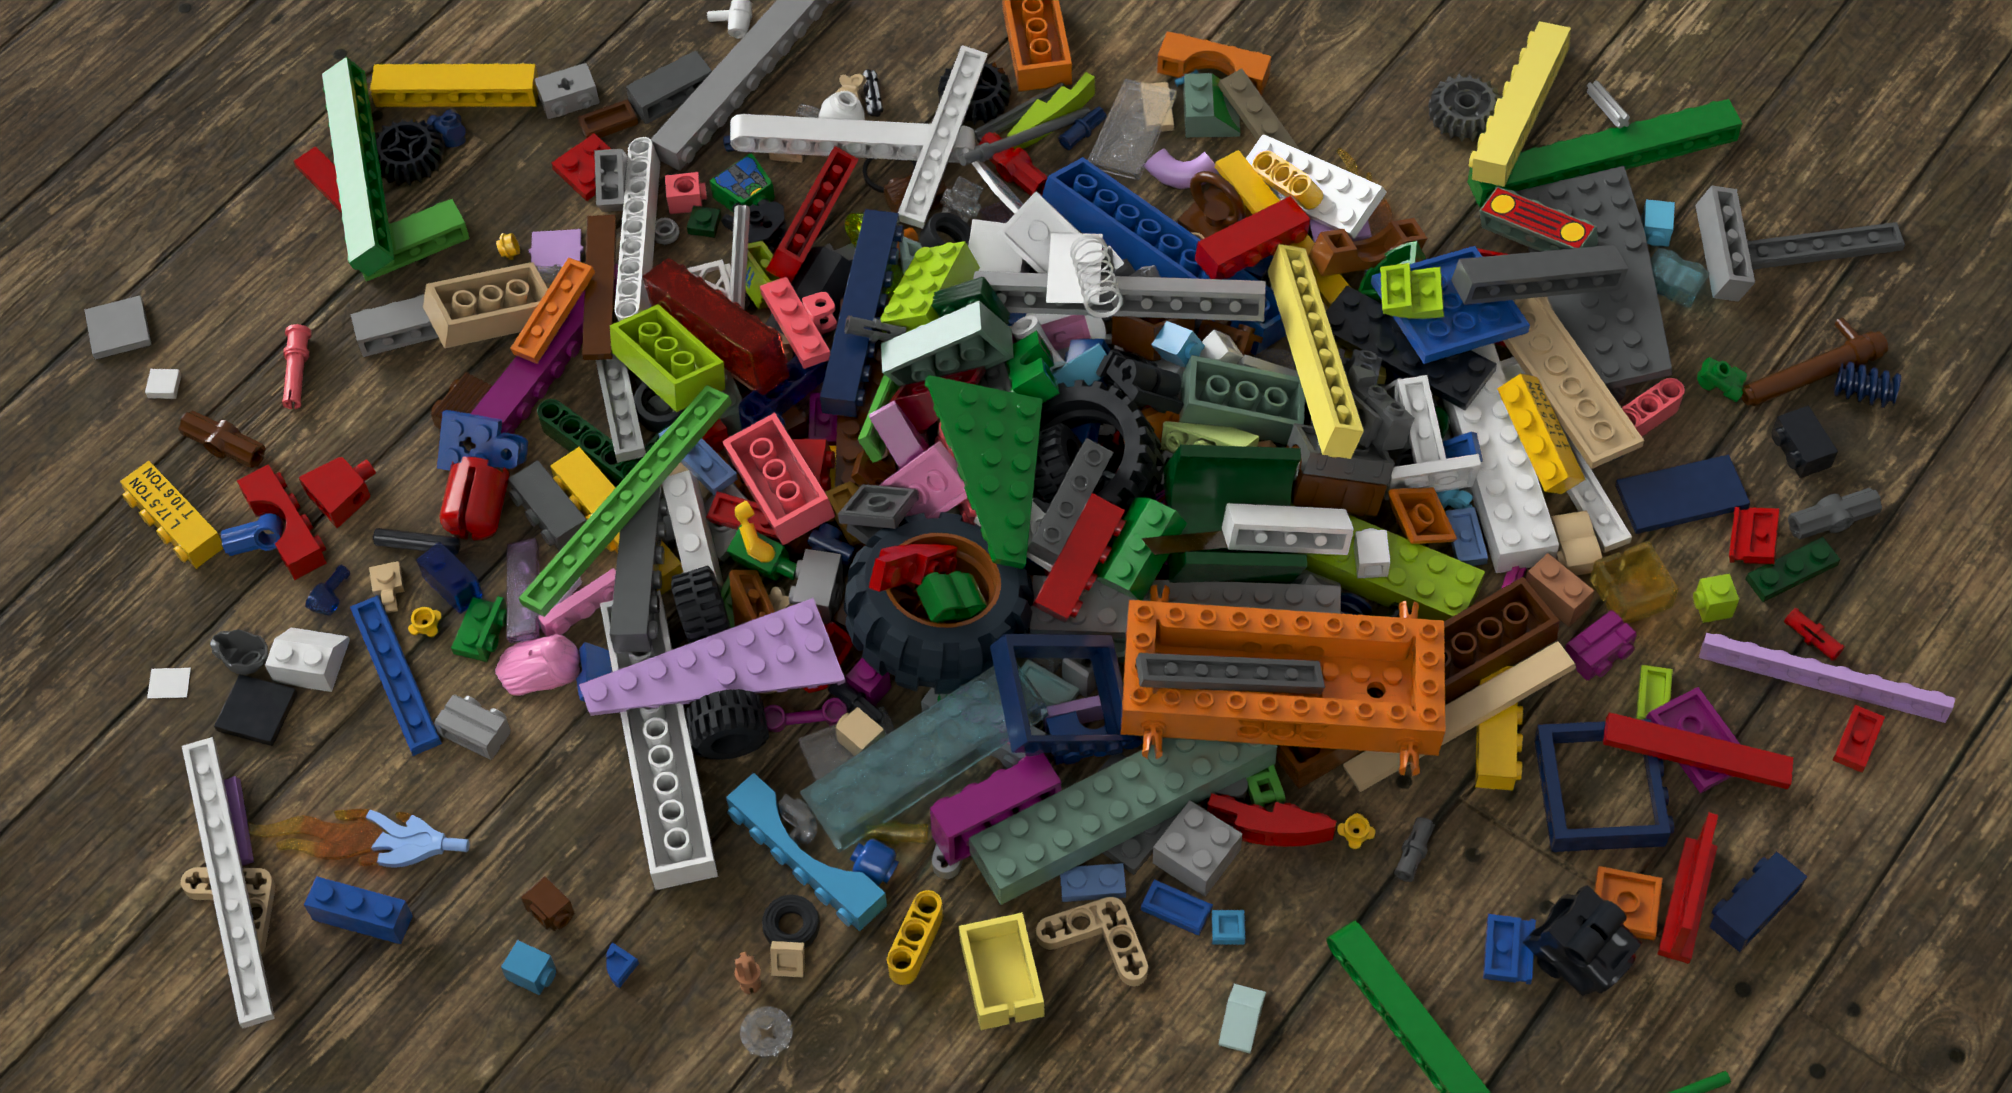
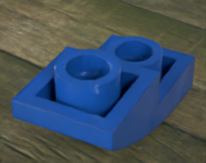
M584 642L579 648L582 672L576 678L579 698L584 702L579 684L613 672L609 650Z

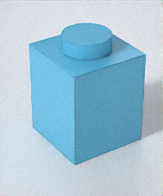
M1646 199L1641 221L1647 244L1669 246L1674 226L1675 202Z

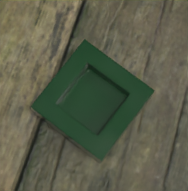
M693 206L687 225L688 234L715 238L721 219L720 209Z

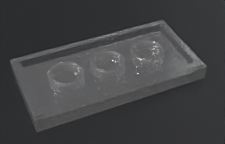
M1125 78L1088 161L1104 172L1140 180L1145 169L1144 164L1148 161L1166 118L1177 97L1176 90Z

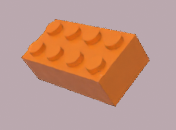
M1002 0L1018 91L1050 88L1058 83H1063L1065 86L1072 85V61L1059 0Z

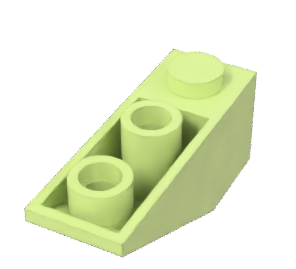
M1165 421L1163 423L1161 449L1175 453L1181 444L1258 447L1259 436L1233 427Z

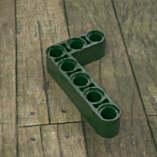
M556 399L544 400L537 408L542 431L569 452L580 447L615 486H618L643 458L640 457L612 465L617 463L612 439ZM668 426L660 430L644 446L646 453L659 440L658 434L668 428Z

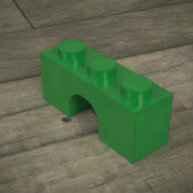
M1036 330L1014 343V358L1006 361L1011 372L1008 374V377L1013 386L1010 388V391L1040 398L1042 403L1059 394L1057 379L1050 370L1051 367L1055 366L1053 354Z

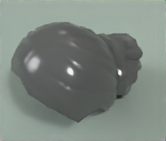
M240 629L220 631L210 641L214 656L222 659L226 667L236 674H252L259 670L268 658V645L265 640L259 635H253Z

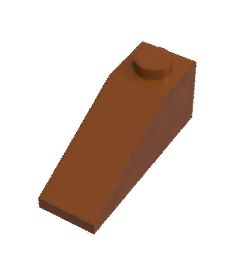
M757 570L730 571L729 580L735 627L775 612Z

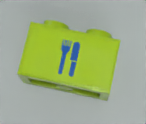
M763 241L749 243L745 291L758 309L768 307L761 295L760 286L780 279L766 271L773 254Z

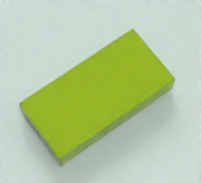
M1641 665L1636 719H1646L1650 711L1670 701L1673 669Z

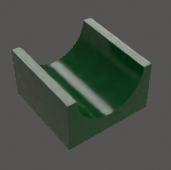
M1181 444L1164 466L1165 505L1176 510L1187 522L1181 534L1222 531L1227 503L1291 506L1292 485L1297 466L1301 461V448ZM1228 548L1170 553L1168 556L1169 582L1172 583L1244 582L1291 584L1307 568V555L1292 552L1228 550Z

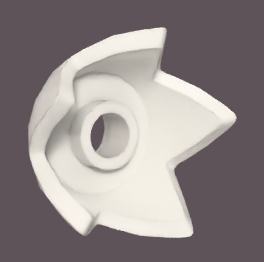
M840 91L829 96L821 104L818 118L865 120V114L861 102L853 93Z

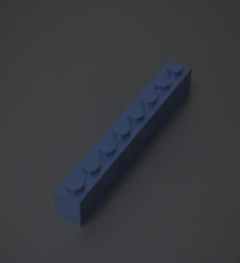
M865 209L820 394L822 413L857 418L859 406L864 407L866 389H864L865 382L869 383L871 379L872 366L869 363L871 358L875 359L877 342H872L867 337L845 334V322L848 315L872 321L874 318L880 319L881 311H884L888 305L886 290L887 288H892L894 277L891 268L892 265H897L899 248L896 247L898 242L903 241L904 225H900L899 213ZM864 327V329L882 332L881 330H875Z

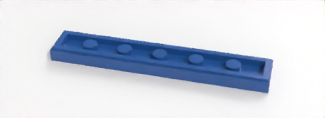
M377 595L350 606L412 755L415 756L441 745L440 738L379 596Z

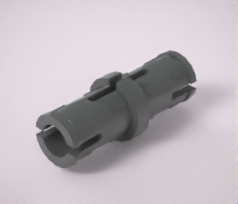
M848 315L844 332L845 334L867 337L870 341L877 342L878 340L888 341L906 333V327L882 323L881 319L874 318L872 321ZM864 327L870 328V329H875V330L885 331V332H887V333L864 329Z
M1423 817L1415 819L1412 832L1408 840H1405L1402 845L1403 853L1394 871L1397 878L1406 882L1414 880L1421 859L1426 857L1428 851L1426 848L1427 843L1435 828V824L1431 820Z

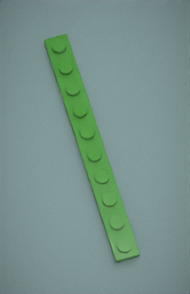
M708 385L705 386L518 599L522 606L543 617L550 612L732 404L729 395Z

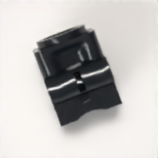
M1588 885L1581 887L1576 895L1566 894L1560 897L1550 909L1547 920L1539 928L1532 930L1522 942L1538 957L1537 963L1545 973L1556 979L1562 976L1581 996L1595 991L1600 994L1612 987L1632 966L1636 959L1634 953L1642 944L1623 924L1627 920L1623 910L1615 903L1603 900Z

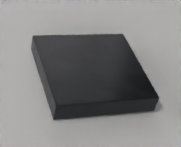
M239 674L214 727L218 732L273 746L298 693L294 688Z

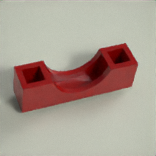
M268 464L237 480L244 498L256 517L271 513L286 521L285 531L275 543V546L294 580L327 564L322 552L327 550L319 535L313 537L310 533L314 528L306 514L299 515L297 510L301 507L294 494H286L284 489L288 488L280 472L274 474Z

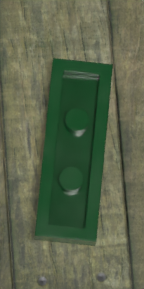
M1821 537L1776 559L1775 564H1766L1749 572L1745 580L1761 601L1765 602L1838 566L1841 559L1824 537Z

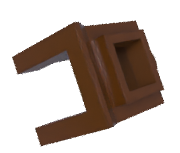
M545 876L521 896L525 910L531 912L532 916L546 929L550 927L553 931H556L557 929L564 928L575 914L570 900Z

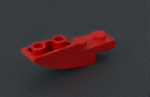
M909 544L883 548L880 550L879 557L875 558L869 588L881 592L908 582L921 585L923 583L922 579L934 572L950 574L954 572L957 565L955 557L958 547L940 544Z
M1211 793L1207 805L1209 813L1226 824L1234 826V829L1242 833V841L1281 847L1306 846L1331 841L1335 835L1336 820L1323 813H1310L1301 810L1300 807L1292 803L1282 804L1276 802L1273 811L1269 812L1257 804L1247 805L1236 801V799L1229 795L1219 796Z

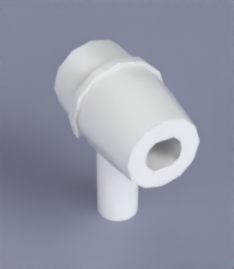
M732 0L730 10L708 11L707 19L709 22L728 21V34L734 38H743L747 34L751 19L753 18L752 2L749 0Z

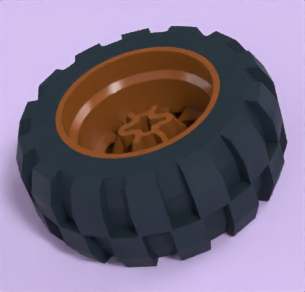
M941 512L939 518L926 519L924 513L906 516L900 522L899 527L896 529L882 528L867 540V546H864L856 553L848 571L844 611L847 614L845 626L853 645L858 651L863 650L864 660L881 676H884L887 672L894 675L898 686L916 692L919 686L934 688V694H955L959 691L960 685L969 684L971 689H974L996 677L990 646L1004 634H1028L1033 613L1031 605H1033L1034 591L1032 579L1027 570L993 563L988 552V543L983 539L980 531L982 527L977 524L974 526L962 522V515ZM940 544L958 547L955 557L957 565L954 572L961 571V573H971L987 607L980 614L969 620L931 622L916 591L919 585L908 582L881 592L869 588L875 558L879 557L881 549L899 545Z

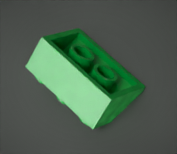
M1151 498L1134 499L1123 518L1126 522L1119 536H1113L1108 544L1112 549L1104 564L1098 562L1093 570V573L1098 575L1096 581L1140 601H1143L1170 554L1154 555L1141 538L1181 535L1187 525V522L1176 510Z

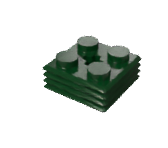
M979 277L933 293L932 308L940 318L969 304L980 301L1005 324H1009V311L985 277Z

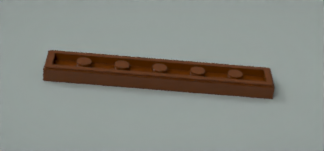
M616 214L587 216L586 264L593 267L595 274L586 286L584 293L583 360L613 359L610 325L614 324Z

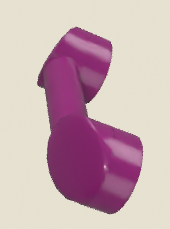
M839 698L828 699L823 704L822 709L784 713V710L778 705H769L764 708L770 732H780L786 725L825 721L828 725L837 726L839 719L847 713L846 705Z

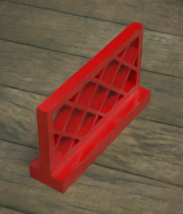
M1708 813L1697 840L1688 837L1684 840L1657 955L1688 964L1692 959L1717 850V845L1712 844L1718 819L1716 814Z

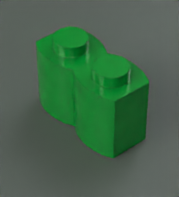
M955 571L950 574H939L934 572L925 576L922 579L923 583L916 588L931 622L934 623L950 620H969L980 614L987 607L985 599L971 573Z

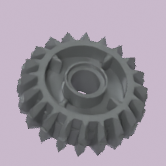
M1458 74L1456 79L1448 76L1446 82L1440 81L1437 88H1434L1429 100V116L1433 120L1434 128H1440L1441 134L1449 133L1450 140L1457 136L1461 142L1465 138H1469L1473 142L1476 136L1480 137L1481 133H1486L1489 116H1494L1497 99H1502L1498 88H1492L1491 81L1482 82L1481 76L1477 79L1472 78L1471 74L1467 78H1463Z

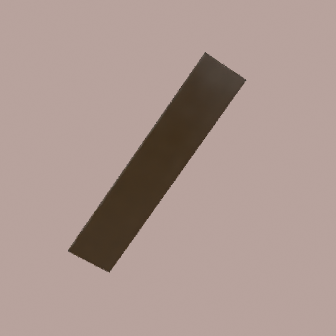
M1223 531L1141 538L1154 555L1228 548Z

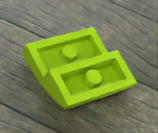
M1410 263L1380 267L1383 314L1415 319L1445 317L1440 267L1411 271Z

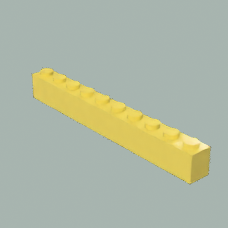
M1279 244L1267 272L1322 455L1351 459L1364 430L1306 249Z

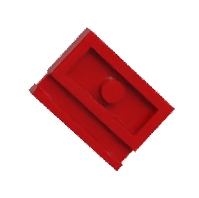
M1735 507L1729 551L1730 563H1734L1735 560H1743L1744 563L1775 564L1780 522L1779 508H1749L1748 510H1740V507Z

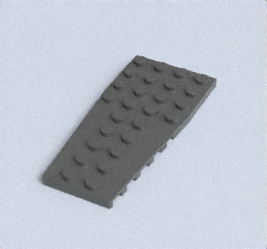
M1621 166L1515 191L1520 196L1530 200H1537L1545 206L1555 210H1563L1570 216L1581 220H1588L1593 225H1596L1598 235L1597 246L1615 245L1629 268L1619 290L1547 297L1550 307L1606 387L1613 389L1672 375V365L1645 231L1625 167ZM1528 247L1529 253L1540 252L1538 250Z

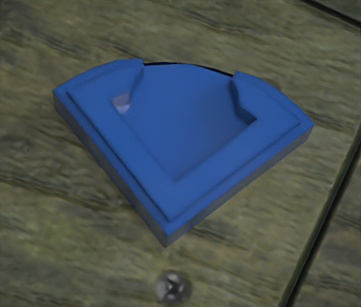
M612 943L606 955L607 972L611 981L620 988L638 966L639 961L616 944Z

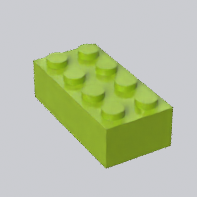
M965 241L958 243L949 242L941 246L923 247L917 250L892 298L885 307L880 318L881 322L900 327L904 326L907 333L940 318L932 308L933 293L973 280L975 271L980 269Z
M659 304L610 325L612 353L676 412L687 408L706 385L719 391L725 390L724 362Z

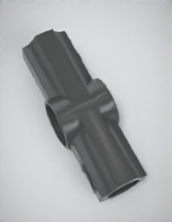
M1871 488L1843 497L1839 494L1828 495L1815 506L1789 514V529L1794 538L1797 537L1799 540L1827 530L1830 533H1839L1849 528L1855 521L1879 514L1882 510L1880 496L1876 489L1872 490Z

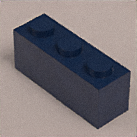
M1777 851L1769 860L1763 857L1752 870L1755 874L1749 880L1742 878L1732 890L1734 895L1728 901L1724 898L1720 900L1711 911L1714 918L1709 927L1739 952L1801 890L1808 877Z

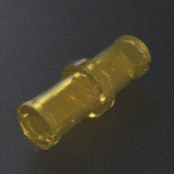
M892 820L891 823L864 821L863 841L876 839L878 841H889L891 845H899V842L927 844L928 824L900 823V820Z

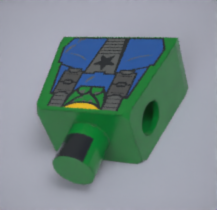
M752 153L709 180L712 198L730 211H732V206L735 203H741L750 207L752 204L759 206L770 203L775 199L773 183Z

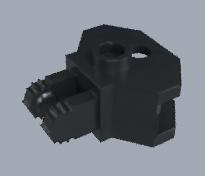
M775 201L759 206L752 204L749 207L748 244L763 241L773 254L787 232L784 206ZM735 203V204L732 206L733 208H732L731 210H732L733 213H734L735 206H737V205H742L741 203ZM725 214L721 222L728 230L730 229L733 232L734 216ZM772 238L775 240L773 243H767Z

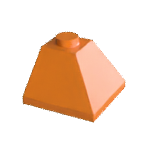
M1434 487L1401 488L1388 491L1390 505L1402 533L1411 544L1443 543L1457 540Z

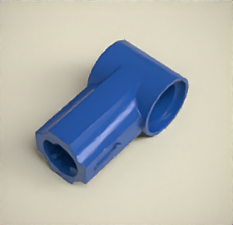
M270 513L260 516L258 521L222 530L221 539L225 553L233 556L259 548L265 551L275 549V543L282 536L283 521L277 515ZM263 530H270L274 534H266Z

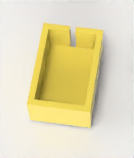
M1023 913L959 926L960 943L980 1030L1008 1025L1009 1018L1015 1017L1016 1023L1045 1017L1044 999Z

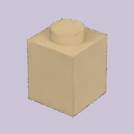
M858 707L851 713L844 714L835 727L838 742L864 764L886 744L884 729Z

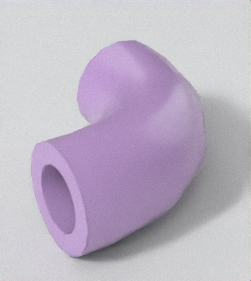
M1161 149L1144 164L1146 170L1162 184L1178 189L1190 188V181L1198 172L1209 171L1220 175L1215 169V163L1205 152L1192 161L1182 162L1172 157L1166 149Z

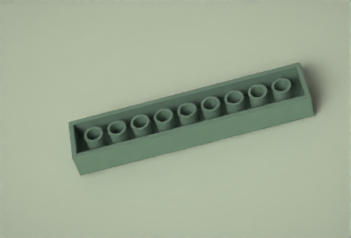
M1164 738L1162 739L1163 755L1161 758H1155L1154 745H1151L1148 759L1142 756L1141 750L970 837V855L1000 905L1179 814L1189 800L1198 804L1210 798L1211 793L1216 794L1217 791L1275 764L1278 746Z

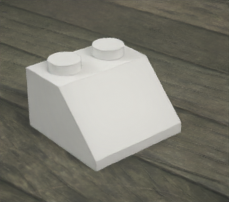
M291 627L274 639L265 666L274 683L332 692L350 638L348 636Z

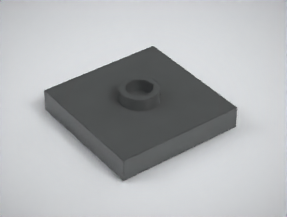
M862 484L838 513L839 523L896 529L918 501V490Z

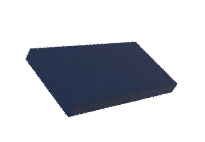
M1729 455L1618 479L1615 484L1635 534L1735 511V507L1745 510L1749 509L1750 506L1748 496Z

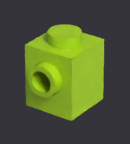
M1730 573L1700 579L1697 589L1693 593V601L1696 609L1699 610L1703 623L1733 617L1739 597Z

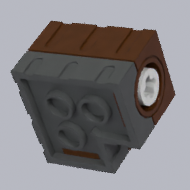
M1312 420L1310 426L1294 423L1286 448H1301V461L1294 475L1291 492L1292 504L1296 507L1346 509L1347 512L1356 516H1365L1366 514L1377 516L1395 465L1394 461L1389 457L1388 451H1380L1372 442L1366 448L1358 442L1351 459L1322 455Z

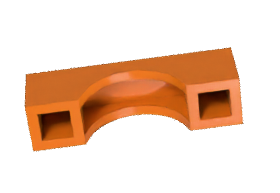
M1167 31L1158 53L1157 73L1180 78L1184 74L1193 72L1195 69L1211 68L1222 71L1229 76L1242 68L1262 96L1270 75L1271 56Z

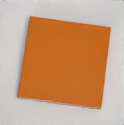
M1598 866L1594 892L1603 900L1611 901L1623 910L1627 919L1623 924L1637 938L1655 940L1663 878Z

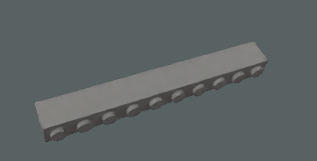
M777 0L650 139L659 160L679 171L687 163H690L696 152L710 141L713 133L726 123L730 114L742 105L747 95L758 87L760 81L767 73L773 71L776 63L782 56L789 53L791 46L805 35L807 28L814 21H817L824 9L835 0Z
M975 271L973 279L979 277L986 278L1009 313L1090 315L1087 313L1084 303H1046L1048 274ZM1101 275L1100 281L1105 280L1108 276ZM1116 276V283L1119 286L1123 304L1120 310L1112 316L1264 321L1266 281ZM1104 282L1100 284V287H1111L1112 283ZM1109 291L1099 296V303L1111 300L1116 293ZM1117 296L1112 302L1104 305L1088 303V306L1093 311L1107 313L1117 307L1119 297Z

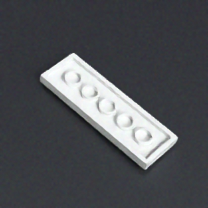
M1264 134L1246 158L1252 166L1257 154L1269 150L1308 174L1323 191V200L1316 208L1309 210L1302 208V210L1310 219L1334 230L1345 229L1349 237L1354 239L1387 193L1382 186ZM1269 186L1280 201L1287 198Z

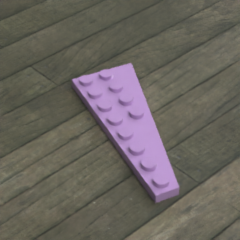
M814 598L579 684L590 716L627 712L628 709L644 707L651 709L659 708L660 705L680 703V705L690 704V702L696 701L705 695L730 689H742L755 692V694L777 691L778 693L786 692L788 689L804 687L810 689L818 688L817 686L836 683L841 685L846 683Z

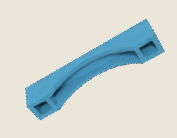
M755 773L750 775L726 797L729 807L727 813L730 818L738 825L743 823L749 829L751 837L759 845L765 843L771 849L770 853L781 865L786 863L791 867L794 877L802 885L808 883L815 890L814 894L821 903L826 906L831 904L837 910V916L845 925L850 926L852 924L861 931L887 906L885 892L863 872L845 871L830 867L813 859L796 845L781 823L775 792Z

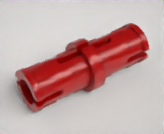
M1794 608L1784 620L1785 624H1788L1805 638L1804 642L1810 646L1812 644L1828 656L1831 661H1834L1845 648L1843 644H1840L1824 631L1825 627L1821 623H1814L1801 613L1798 608ZM1804 626L1809 628L1813 633L1818 635L1825 642L1823 643L1822 641H1820L1816 636H1814L1807 629H1805Z

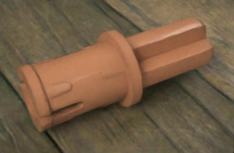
M741 952V958L735 959L736 980L740 983L741 990L744 993L751 994L750 988H753L754 993H756L761 987L759 978L761 975L760 967L755 962L753 956H747L746 952Z

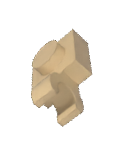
M399 561L369 567L374 597L377 595L381 597L382 604L385 605L386 614L398 611L396 593L405 592Z

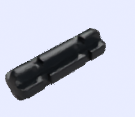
M866 69L862 75L866 77L863 89L867 111L870 116L879 117L884 109L877 72Z

